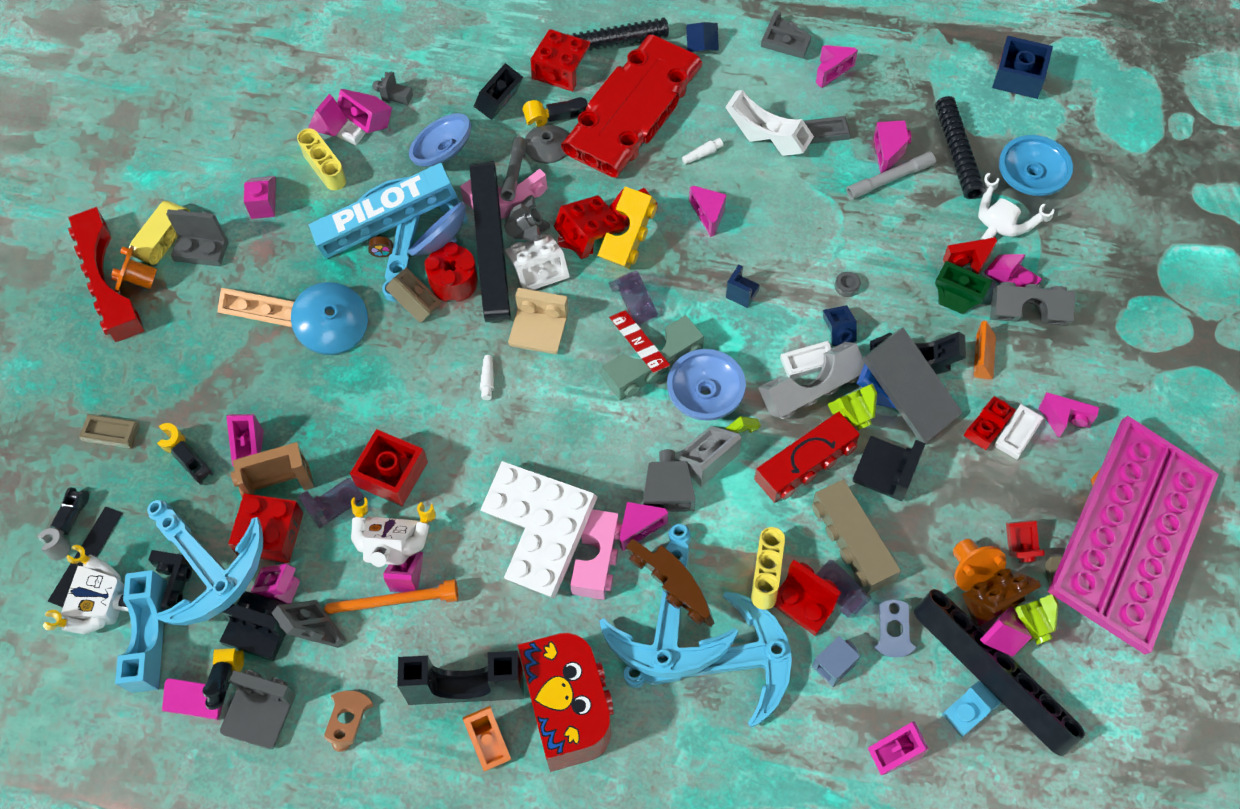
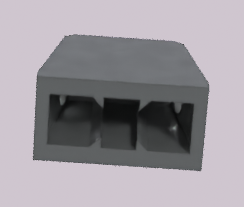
M671 449L661 450L659 452V462H650L648 465L643 505L665 508L667 512L695 511V494L687 462L675 461V451Z

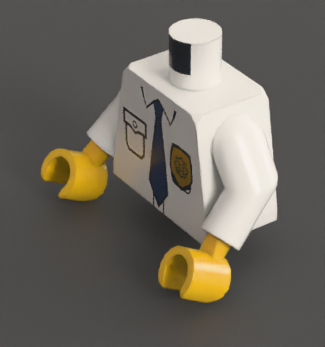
M355 497L352 498V513L355 515V518H352L351 540L359 552H363V560L365 562L372 563L376 567H382L385 564L401 565L409 556L424 548L430 528L428 522L433 521L436 517L433 504H431L430 509L424 512L425 506L423 502L418 504L417 511L420 516V522L416 520L368 516L365 519L363 517L368 513L367 498H364V505L359 507L356 506Z
M73 545L71 548L80 553V558L75 559L67 555V561L72 564L81 562L83 566L77 567L61 613L57 610H49L45 614L47 617H53L56 623L44 622L43 627L50 631L59 626L63 631L86 635L103 628L105 625L115 624L120 611H129L123 601L125 585L121 582L120 574L107 562L93 555L86 556L82 546Z

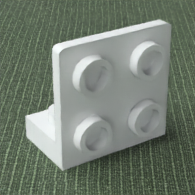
M541 234L539 238L533 241L517 242L512 244L510 248L505 249L507 257L515 267L520 287L523 289L535 290L570 277L564 253L550 234Z

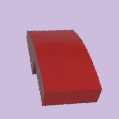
M993 396L982 409L980 415L966 430L964 436L984 450H987L1012 418L1016 409L1005 401Z

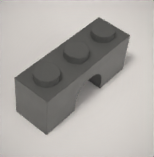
M1002 282L992 290L990 320L1016 322L1022 317L1023 305L1031 303L1036 305L1041 311V324L1067 326L1074 321L1075 291H1067V287L1054 286L1051 289H1042L1041 285L1038 284L1017 287L1013 282Z

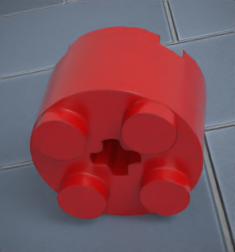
M448 242L444 247L432 252L425 260V270L430 289L438 299L448 302V300L460 302L469 298L476 291L478 282L476 264L473 255L466 248L458 246L455 242Z

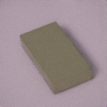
M88 414L79 438L86 442L131 449L140 425L136 421Z

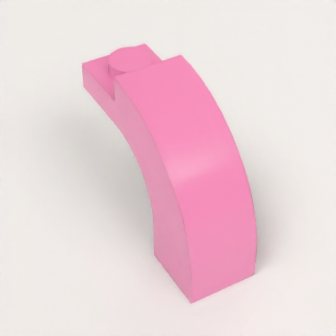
M537 170L518 184L515 198L512 201L503 200L500 196L502 187H498L501 219L508 217L513 207L519 205L528 196L532 195L535 199L544 194L547 190L546 174L542 170ZM469 179L460 186L463 201L473 209L471 179Z

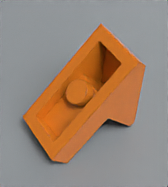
M490 706L462 718L483 771L511 760Z

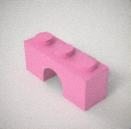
M592 509L581 539L582 544L595 546L600 552L597 557L589 561L575 560L570 585L572 595L605 600L606 591L611 592L614 575L609 573L611 565L616 566L618 549H614L616 540H620L622 524L619 523L618 513Z

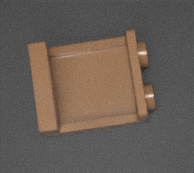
M297 442L233 460L235 471H231V478L234 486L239 488L241 497H243L244 493L255 495V490L296 478L304 491L315 488L309 463Z

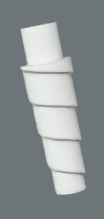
M720 138L714 141L710 140L683 156L682 161L684 164L713 154L717 149L723 147V142Z
M485 355L483 359L480 382L481 398L483 400H490L494 391L493 357L491 355Z

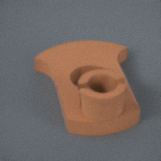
M341 691L331 695V700L334 701L335 706L324 737L328 742L332 743L335 751H346L354 743L364 712L373 707L372 701L366 695L357 691ZM342 713H353L355 717L350 723L343 724L338 721Z

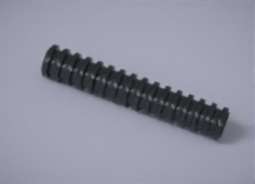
M662 17L661 20L656 18L654 21L648 20L646 23L645 21H641L640 24L634 22V25L627 23V26L621 24L620 27L613 26L612 29L607 27L606 30L600 28V31L593 29V32L587 30L586 33L581 31L577 35L572 33V36L590 41L589 51H592L593 48L598 50L600 47L606 48L608 45L613 47V44L620 46V43L627 45V42H630V44L634 43V41L641 42L648 35H655L659 38L664 36V38H667L669 28L665 17Z
M952 96L942 97L935 103V108L963 195L966 199L978 198L985 192V188L955 98Z

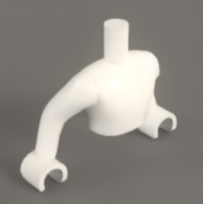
M991 173L985 175V192L980 203L978 218L988 229L981 237V240L993 238L996 233L1008 237L1018 236L1029 232L1040 222H1048L1053 218L1054 209H1052L1050 214L1042 212L1046 204H1042L1039 208V213L1022 224H1017L1021 210L1013 203L1000 198L990 207L993 191L999 185V178H997L996 182L989 183L988 180Z

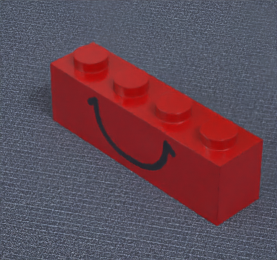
M838 411L757 467L754 480L774 503L781 498L786 500L796 491L795 488L802 483L804 485L809 484L815 479L819 471L822 469L825 471L829 470L836 464L839 457L842 455L848 456L853 453L858 447L857 442L860 433Z

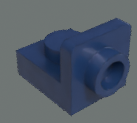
M847 305L823 310V319L831 332L832 346H838L844 342L855 343L857 341V321Z

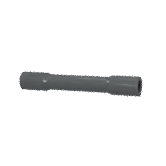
M516 137L513 141L511 158L500 193L501 198L505 201H512L515 198L518 186L517 180L527 147V141L523 137Z

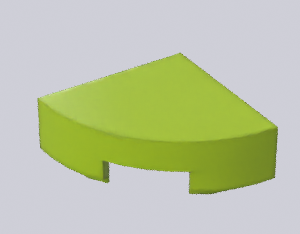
M740 416L724 430L735 433L749 430L752 433L759 429L761 425L757 418Z

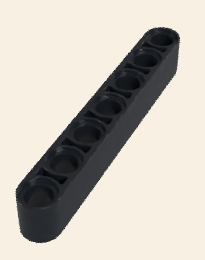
M495 162L472 163L469 167L484 319L486 323L511 320Z
M932 589L916 606L914 614L918 621L1053 753L1064 756L1084 738L1085 732L1079 722L1008 654L985 645L980 641L985 632L947 595L937 589Z

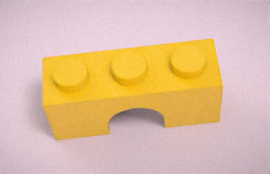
M626 186L624 187L616 210L620 214L629 217L630 227L625 234L620 236L606 233L597 256L627 269H630L631 264L634 265L639 256L638 246L640 241L643 242L648 233L646 226L657 210L656 200L652 196Z

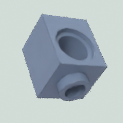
M838 636L815 658L812 667L834 687L856 666L860 655L852 642L849 640L844 641Z

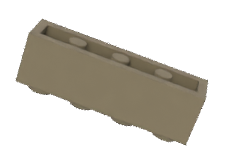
M843 479L815 492L812 504L813 512L818 519L822 518L830 540L836 541L844 563L846 565L850 564L854 571V579L860 588L864 587L869 595L897 581L901 573L900 568L845 480Z

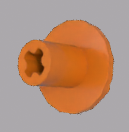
M132 245L130 248L123 246L120 253L126 255L122 269L113 268L111 280L117 281L115 292L120 291L123 281L151 289L157 268L131 260L135 248Z
M972 539L960 541L953 549V555L959 562L954 575L955 582L963 591H969L974 584L985 582L994 577V574L999 570L1005 569L1007 564L1006 555L998 547L985 546L979 548Z

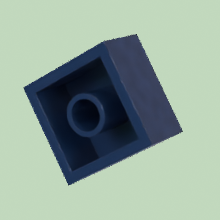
M1007 36L992 88L1038 99L1046 78L1053 46Z

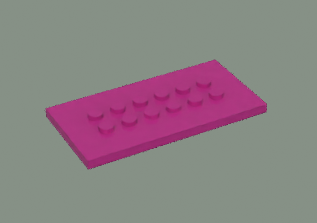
M1129 416L1123 418L1047 592L1144 655L1151 653L1219 474Z

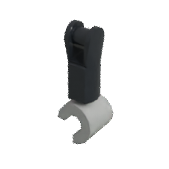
M68 488L50 528L42 531L37 536L44 544L41 550L53 561L63 559L69 552L70 544L63 535L69 534L79 513L89 500V492L87 490L79 492L76 488Z

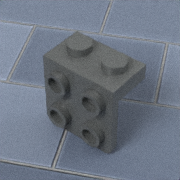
M245 669L244 673L234 670L229 682L237 690L221 725L220 733L225 737L271 750L278 741L296 695L284 680L272 677L271 681L262 679L261 674L252 670Z

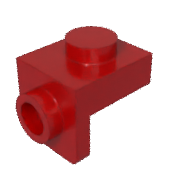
M1028 520L1006 523L1009 556L1019 558V562L1036 561V556H1045L1044 549L1039 548L1037 521Z

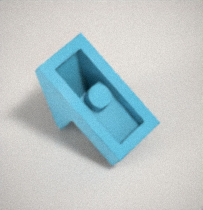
M978 681L945 710L942 715L963 737L1002 702L981 681Z

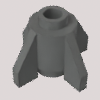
M528 196L519 205L513 207L508 217H506L504 228L509 236L515 239L533 241L540 237V232L550 228V224L541 219L539 212L534 208L536 207L534 196Z

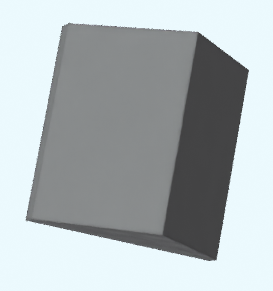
M710 426L675 455V461L687 462L690 477L702 487L739 455L742 438L738 433Z

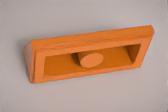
M987 321L981 322L976 333L973 375L976 378L991 380L994 377L996 336Z

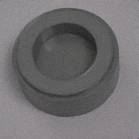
M853 272L840 273L835 282L836 292L843 297L855 296L860 289V278Z

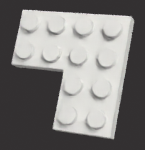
M502 461L480 511L525 528L504 579L555 599L598 496Z

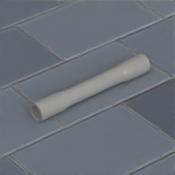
M929 151L874 177L846 187L847 195L851 200L856 199L878 187L913 172H919L933 166L936 163L935 156Z

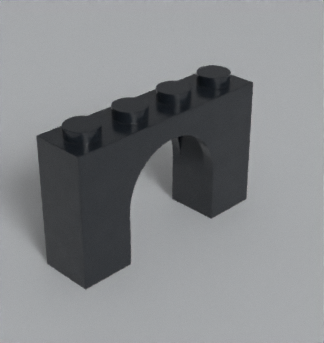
M518 651L488 652V666L468 671H452L437 668L432 664L428 655L398 657L397 687L408 705L524 699V673Z

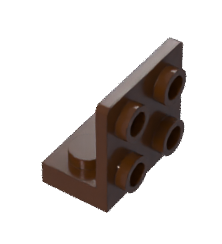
M1008 568L997 571L994 577L985 582L974 584L969 591L962 595L972 620L978 626H981L1004 613L1010 606L1014 607L1025 601L1024 596L1040 588L1041 584L1039 580Z

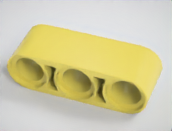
M304 129L299 132L297 140L303 156L326 187L330 190L342 189L346 184V177L337 157L314 129Z
M163 201L130 243V246L135 247L132 257L150 265H156L178 237L166 215L167 210L183 209L188 212L190 210L171 201Z
M775 527L765 528L761 532L757 551L751 601L754 606L762 610L770 609L775 605L780 583L785 535L780 529Z

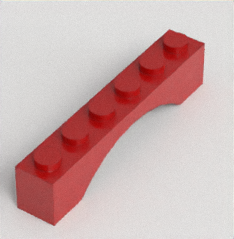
M97 207L68 217L71 227L68 228L69 234L73 241H77L78 244L74 246V249L79 259H83L84 262L80 264L85 277L90 279L87 287L91 295L96 297L97 301L93 302L98 315L103 317V320L100 321L105 335L110 334L115 342L144 332L145 330L138 311L130 299L119 295L106 284L103 264L111 235Z

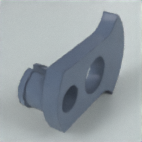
M888 600L880 603V639L873 648L888 657H903L912 653L917 647L911 643L909 637V604L900 600ZM891 603L895 604L896 607L899 608V610L895 614H892L889 611V605ZM891 620H896L902 625V633L898 637H892L887 632L886 627Z

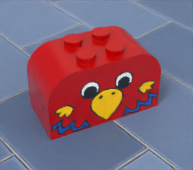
M559 633L519 644L518 649L550 772L588 762L599 757L607 749L611 740L610 715H613L614 711L609 689L603 691V687H606V678L601 661L595 662L589 644L580 636L572 633Z

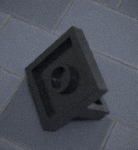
M244 591L236 604H232L222 612L229 622L219 642L224 646L274 662L286 632L279 626L272 612L278 605L285 603Z

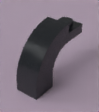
M956 332L933 342L915 343L936 374L951 371L952 363L966 358L965 335L961 332ZM892 333L871 340L870 351L891 336Z

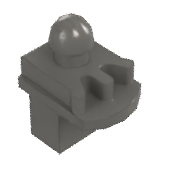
M385 72V78L382 77L381 81L377 80L372 84L373 89L380 92L381 99L387 103L393 101L408 105L413 96L411 87L396 83L394 72Z

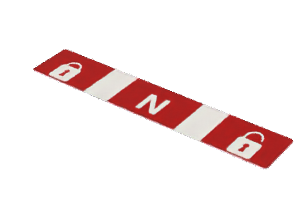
M626 310L609 317L653 373L670 366L668 361Z

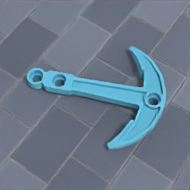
M408 177L386 181L370 189L359 200ZM457 197L440 205V210L447 213L451 208L460 203V200ZM465 212L463 224H465V223L468 222L467 216H466V212ZM420 215L397 225L393 252L389 255L385 273L386 282L382 286L384 297L389 301L396 302L397 300L386 290V286L399 274L395 273L396 271H402L406 267L409 269L410 254L408 250L413 245Z
M163 500L151 502L147 509L149 517L156 522V526L164 536L177 546L207 587L206 591L193 602L184 599L172 608L157 613L156 619L172 625H190L207 621L228 609L244 593L257 571L263 549V532L260 519L257 517L252 518L245 535L235 548L239 553L238 557L228 569H225L191 534V528L178 513L173 511L171 505Z
M676 524L669 530L670 543L667 544L666 549L674 556H681L678 560L687 569L689 560L688 545L691 542L690 530L683 524ZM683 532L680 536L675 535V533ZM664 590L662 592L653 645L634 642L631 635L616 629L604 618L599 620L603 636L613 653L629 667L649 676L660 678H677L700 672L718 661L729 650L738 635V630L733 628L717 637L699 641V647L679 648L681 607L676 609L665 599L667 595ZM661 657L668 658V661L665 663H661L658 660Z
M725 591L723 598L739 611L749 626H754L759 641L730 647L718 661L700 672L677 678L654 677L640 672L637 678H633L630 676V672L634 669L628 665L624 669L626 684L632 688H639L645 683L652 686L680 681L684 677L764 668L766 686L763 685L758 706L748 722V725L753 728L767 719L779 706L789 686L792 657L787 636L774 615L768 610H762L754 606L751 598ZM774 646H779L782 649V652L780 654H774L771 651V648ZM659 658L658 661L665 663L668 661V658Z

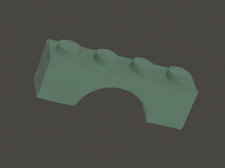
M686 315L665 327L666 344L660 353L670 366L653 373L642 359L632 358L624 353L602 366L603 380L620 401L625 397L634 396L646 384L656 382L662 374L670 371L673 364L681 356L694 350L703 349L704 336Z

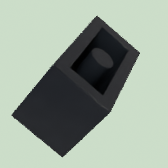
M505 63L480 90L473 107L490 120H493L515 95L523 80V76Z

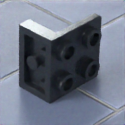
M870 436L852 481L902 502L926 443L915 440L912 449L908 447L904 449Z

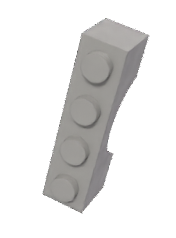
M844 342L824 353L822 370L812 382L800 386L789 377L779 376L758 388L769 414L785 419L794 415L796 409L815 404L820 396L836 393L839 390V386L858 381L864 361L862 360L857 343Z

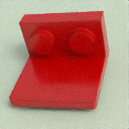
M549 29L530 59L532 79L573 92L577 86L576 69L589 49L590 41Z
M598 195L562 205L554 224L556 231L580 259L589 257L596 239L605 237L606 233L615 234L624 231L626 227Z
M793 560L789 566L786 580L778 589L776 603L773 607L816 637L834 612L841 592L831 580H823L816 575L808 564Z

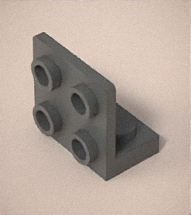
M168 209L166 215L178 235L171 254L173 261L221 266L228 240L216 216L208 212L198 213L188 212L183 209Z

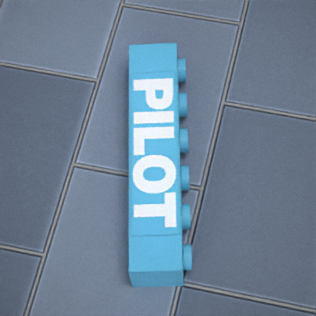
M439 163L308 225L317 248L327 259L457 198V194L442 163Z

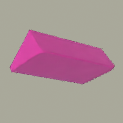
M166 678L162 703L163 712L218 720L222 706L215 710L206 708L205 701L207 697H204L202 693L205 684Z

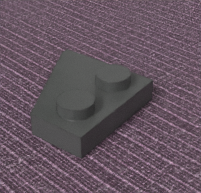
M775 10L762 38L761 47L804 59L811 43V36L804 30H800L794 22L785 21L781 18V12Z
M317 600L278 605L272 612L279 626L287 635L336 648L341 647L346 641V638Z

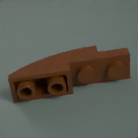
M634 539L626 546L631 555L629 560L640 569L646 567L652 571L651 576L663 584L662 588L667 595L665 599L676 609L682 606L689 611L687 615L699 625L704 622L709 627H712L715 624L711 610L700 587L686 567L671 552L660 545L656 552L652 553Z

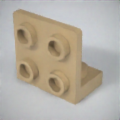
M518 288L515 296L517 313L508 340L509 346L557 354L569 313L567 296Z

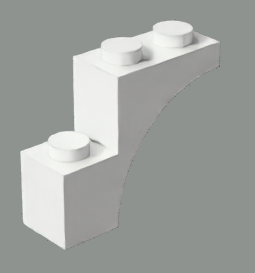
M743 90L736 91L725 107L749 142L771 139L782 156L804 153L814 137L803 119H786L771 114L754 103Z

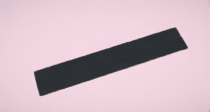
M108 507L103 509L81 545L85 550L86 556L93 555L97 557L120 519L121 512ZM77 552L74 558H80V553ZM70 563L48 602L63 608L77 567L83 566V563Z

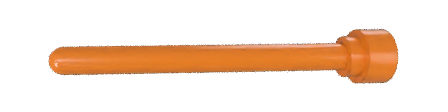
M456 579L445 580L444 584H439V587L327 603L324 610L327 614L438 598L441 601L446 600L447 603L456 602L459 600Z

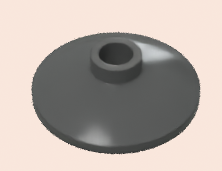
M543 125L532 129L525 137L527 141L526 154L532 160L539 163L549 164L560 161L566 156L561 148V143L568 136L567 132L554 125Z

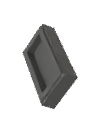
M846 116L804 121L814 136L810 144L848 140L850 138Z

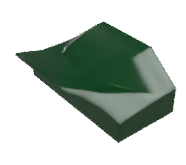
M945 261L935 281L938 289V303L960 314H964L974 305L983 302L993 280Z

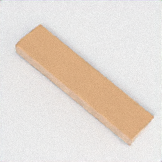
M221 288L217 312L292 327L291 310L295 301Z

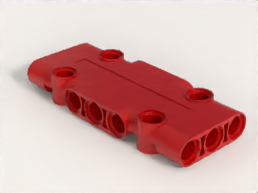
M648 35L637 49L628 53L625 65L623 67L618 66L589 101L586 111L579 114L577 125L561 143L564 153L601 173L617 178L629 161H633L638 157L641 144H648L675 110L679 98L686 94L687 84L703 65L701 59L696 54L662 38Z

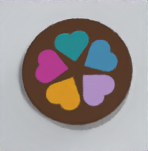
M374 237L369 240L368 252L375 257H388L393 252V242L386 237Z

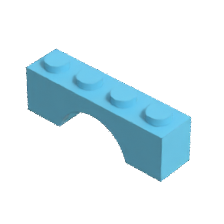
M153 570L127 573L125 576L123 601L130 614L131 639L126 652L118 655L115 684L131 693L159 690L164 622L156 619L157 613L164 611L160 605L168 581Z

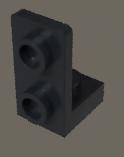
M151 550L148 561L156 568L158 573L171 575L160 605L165 611L183 600V589L185 583L191 578L192 567L183 555Z

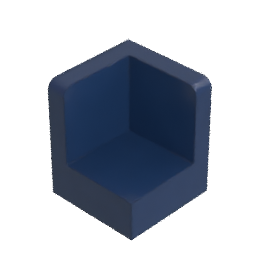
M700 22L686 25L688 51L719 50L718 23Z
M738 264L727 282L726 298L748 308L758 293L760 284L743 277V266Z

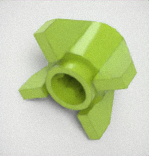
M872 383L828 403L832 414L840 411L853 427L856 426L857 430L872 425L871 419L875 417L877 392Z
M1052 594L1015 607L1019 619L1032 636L1028 642L1035 640L1036 645L1053 639L1051 633L1056 632L1059 603Z

